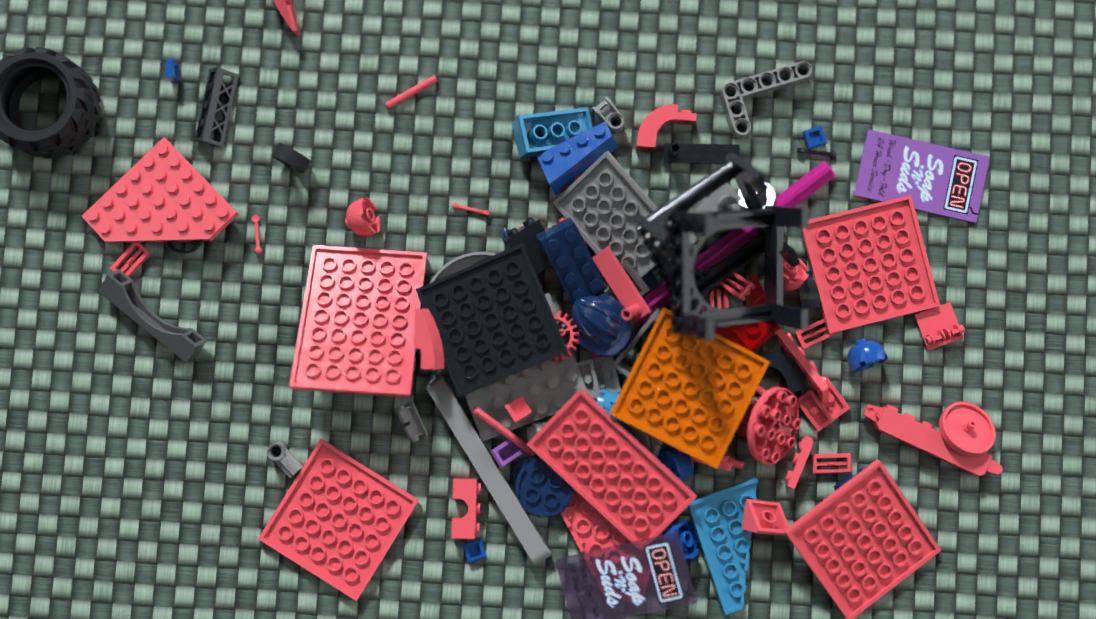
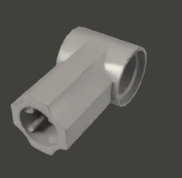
M275 442L267 448V456L274 460L290 478L303 467L283 442ZM274 446L281 448L282 453L280 456L274 455Z

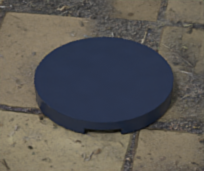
M542 458L526 464L520 470L515 482V493L519 503L524 510L537 517H551L562 512L569 505L574 488Z

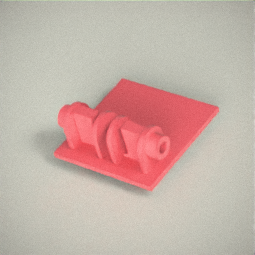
M951 302L914 315L927 351L964 338L962 333L965 332V328L963 325L959 326Z

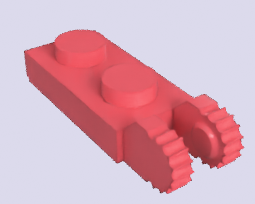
M810 436L803 437L801 442H799L800 452H796L792 460L794 467L792 471L788 470L785 476L786 486L791 489L796 487L811 451L813 440Z

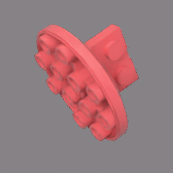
M773 387L767 390L758 401L751 399L737 435L747 438L749 451L756 461L767 465L777 463L790 448L794 447L796 432L801 426L797 397L786 388Z

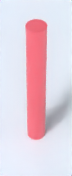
M433 75L387 101L385 104L388 109H391L438 81Z

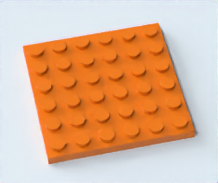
M663 307L609 414L717 469L770 361L715 333L714 340H703L674 333L671 324L673 312Z

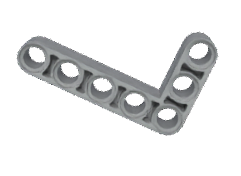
M801 61L725 84L720 93V99L733 137L743 139L751 129L743 100L803 83L811 75L812 66L806 61ZM798 69H803L806 75H800ZM780 74H785L788 80H782ZM761 80H768L770 86H764ZM743 85H750L752 91H746ZM726 90H732L733 93H734V96H733V97L727 96L726 93H725V91H726ZM731 108L739 109L740 114H733ZM742 125L745 128V132H739L736 126Z

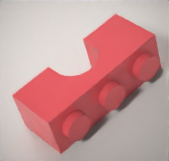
M453 479V499L464 500L467 503L468 512L463 517L452 518L451 538L475 539L476 534H480V522H477V514H480L481 503H477V495H481V483H478V479Z

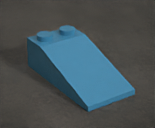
M588 107L519 115L512 121L519 159L536 157V155L593 128Z

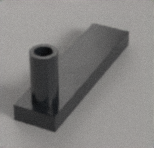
M664 143L663 164H725L727 162L725 156L730 152L740 157V144Z

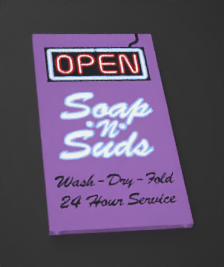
M868 129L853 196L884 202L911 195L915 210L976 223L990 157Z

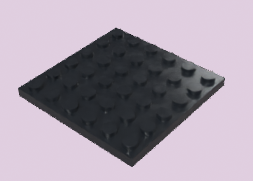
M523 243L416 289L423 309H429L437 325L443 346L444 361L460 398L568 352V348Z

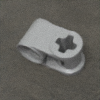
M606 96L603 98L604 101L596 107L593 106L591 110L602 123L606 122L611 133L618 134L624 128V117ZM618 120L621 124L615 127L611 125V121Z

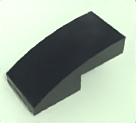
M812 271L806 272L808 278L796 289L799 295L800 308H821L819 292L813 279Z

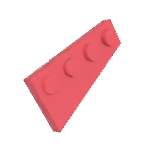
M782 328L775 332L776 340L788 357L796 360L794 362L800 367L803 374L807 375L806 379L811 389H817L820 393L819 400L823 404L829 399V382L824 376L820 377L816 372L818 369L812 361L808 362L804 357L806 354L800 346L796 347L791 334L788 331L785 333Z

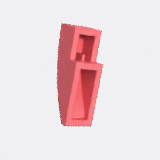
M415 309L414 349H421V369H444L443 346L434 318L429 309Z

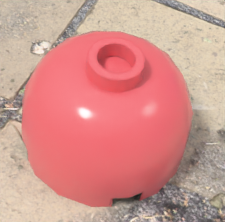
M368 197L354 201L348 207L346 213V226L359 236L374 235L381 228L379 216L376 217L374 213L377 209Z
M800 259V264L796 267H792L783 260L784 291L798 289L808 278V274H806L807 266Z

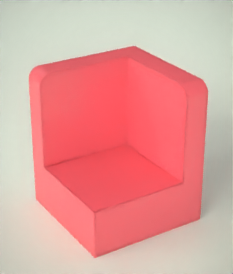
M522 396L512 403L505 405L515 423L532 413Z

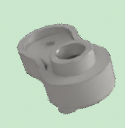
M729 195L721 196L716 206L718 211L749 209L740 205L734 197Z

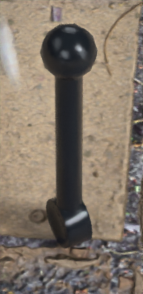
M797 148V153L825 155L830 158L836 156L835 151L824 152Z

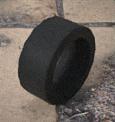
M282 143L277 145L272 154L273 158L301 174L305 173L311 162L304 155Z

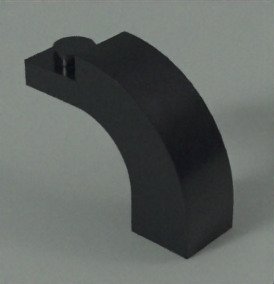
M775 351L756 352V355L770 361L767 368L773 369L780 375L784 388L791 392L808 389L802 370L791 358Z

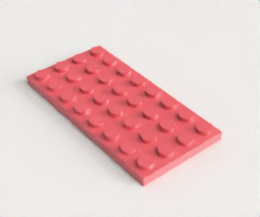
M582 388L527 443L540 458L641 551L644 550V546H648L696 498V494Z

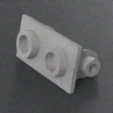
M413 400L397 407L398 411L396 413L401 423L407 422L409 425L404 427L412 443L428 436Z

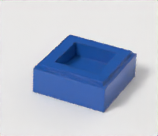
M166 59V78L170 82H178L179 64L173 59Z
M822 126L802 132L808 150L827 144Z
M481 538L462 544L468 563L487 557Z

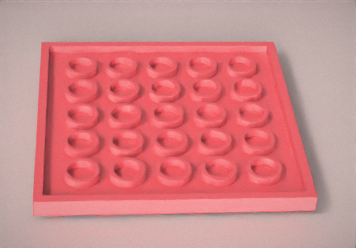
M911 195L809 220V228L801 229L813 279L819 292L821 310L828 334L940 306Z
M320 439L258 539L357 601L418 504L419 499L327 441Z
M878 459L784 530L846 619H854L941 551L889 472Z

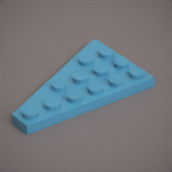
M756 477L694 499L687 506L724 615L744 607L745 579L749 565L751 531L742 529L745 501L747 499L756 500L757 498L755 497L758 478Z

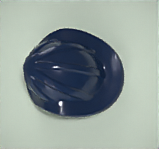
M605 293L598 296L580 298L575 301L572 308L573 324L577 326V329L573 331L579 332V336H574V338L580 341L579 344L582 347L600 356L612 357L625 351L633 339L634 324L632 319L624 320L621 317V311L625 307L614 297Z

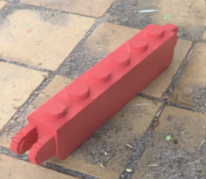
M867 404L862 415L873 421L874 429L972 475L981 476L986 472L1000 475L1003 472L1002 466L991 460L993 456L987 454V451L979 456H966L958 453L945 442L941 432L933 429L934 425L923 421L920 423L915 421V416L908 413L902 415L898 413L899 409L887 405V407H877Z

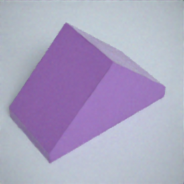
M508 439L490 452L499 466L503 467L525 451Z

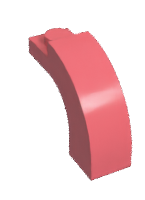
M678 104L657 108L642 122L636 138L635 150L654 151L657 133L662 127L668 124L694 125L697 114L692 113L690 110L678 112Z

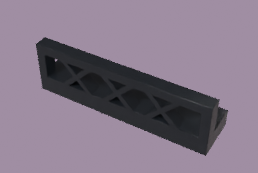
M219 67L209 70L194 142L223 147L238 74ZM224 75L232 77L228 87H225L223 83ZM224 92L227 102L221 105L219 95ZM218 111L223 115V120L220 123H217L215 119V113ZM214 129L219 133L218 141L210 139L211 131Z

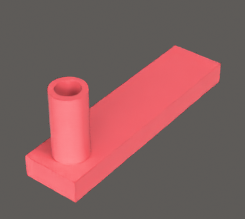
M610 247L604 248L592 257L611 289L625 307L621 311V317L624 320L632 319L635 323L652 312Z

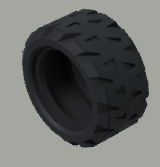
M41 47L14 51V55H7L0 60L1 140L35 157L41 156L46 159L59 158L63 153L69 155L81 148L82 141L88 142L95 132V122L99 123L101 114L99 102H101L97 86L85 70L63 54ZM46 77L61 78L67 92V103L61 117L53 125L38 131L26 130L19 117V102L24 91L39 79Z

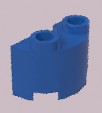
M671 445L660 449L658 454L660 462L665 464L682 482L693 474L694 468L688 454L678 452V449Z

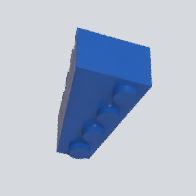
M603 122L536 156L555 195L561 192V188L575 181L574 178L582 172L584 173L606 151L611 153L618 147L606 122Z

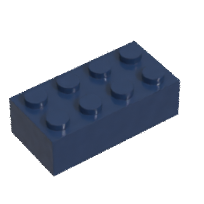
M570 217L536 235L572 306L580 298L594 296L607 289L575 222Z

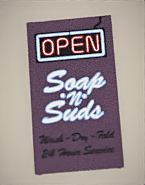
M678 532L555 559L571 619H621L697 603Z

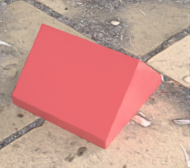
M752 499L745 501L742 529L755 533L787 536L784 530L789 525L780 503Z

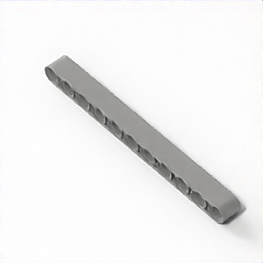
M439 375L426 383V389L534 565L551 556L550 550L519 503L517 496L443 376Z

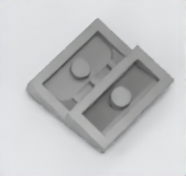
M603 356L577 363L587 392L592 398L604 395L599 393L600 389H607L615 393L621 391L622 385L618 370L612 365L615 360L614 356Z

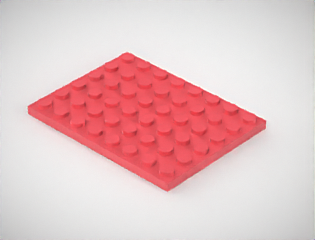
M313 245L290 379V389L411 397L416 349H414L415 309H421L422 305L416 289L424 286L427 253Z

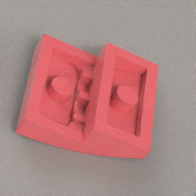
M828 377L825 378L830 384L828 386L829 399L823 404L819 400L820 393L817 389L812 390L810 388L797 398L798 405L818 432L850 409L848 403Z

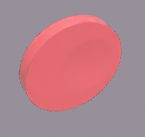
M968 402L953 403L942 412L939 419V429L943 439L952 449L960 454L979 456L989 450L994 444L996 434L993 422L981 408Z

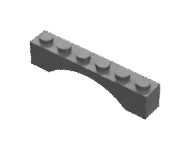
M120 269L106 275L98 291L184 362L188 363L198 357L207 341L192 328L174 326L153 313L142 300L134 281Z

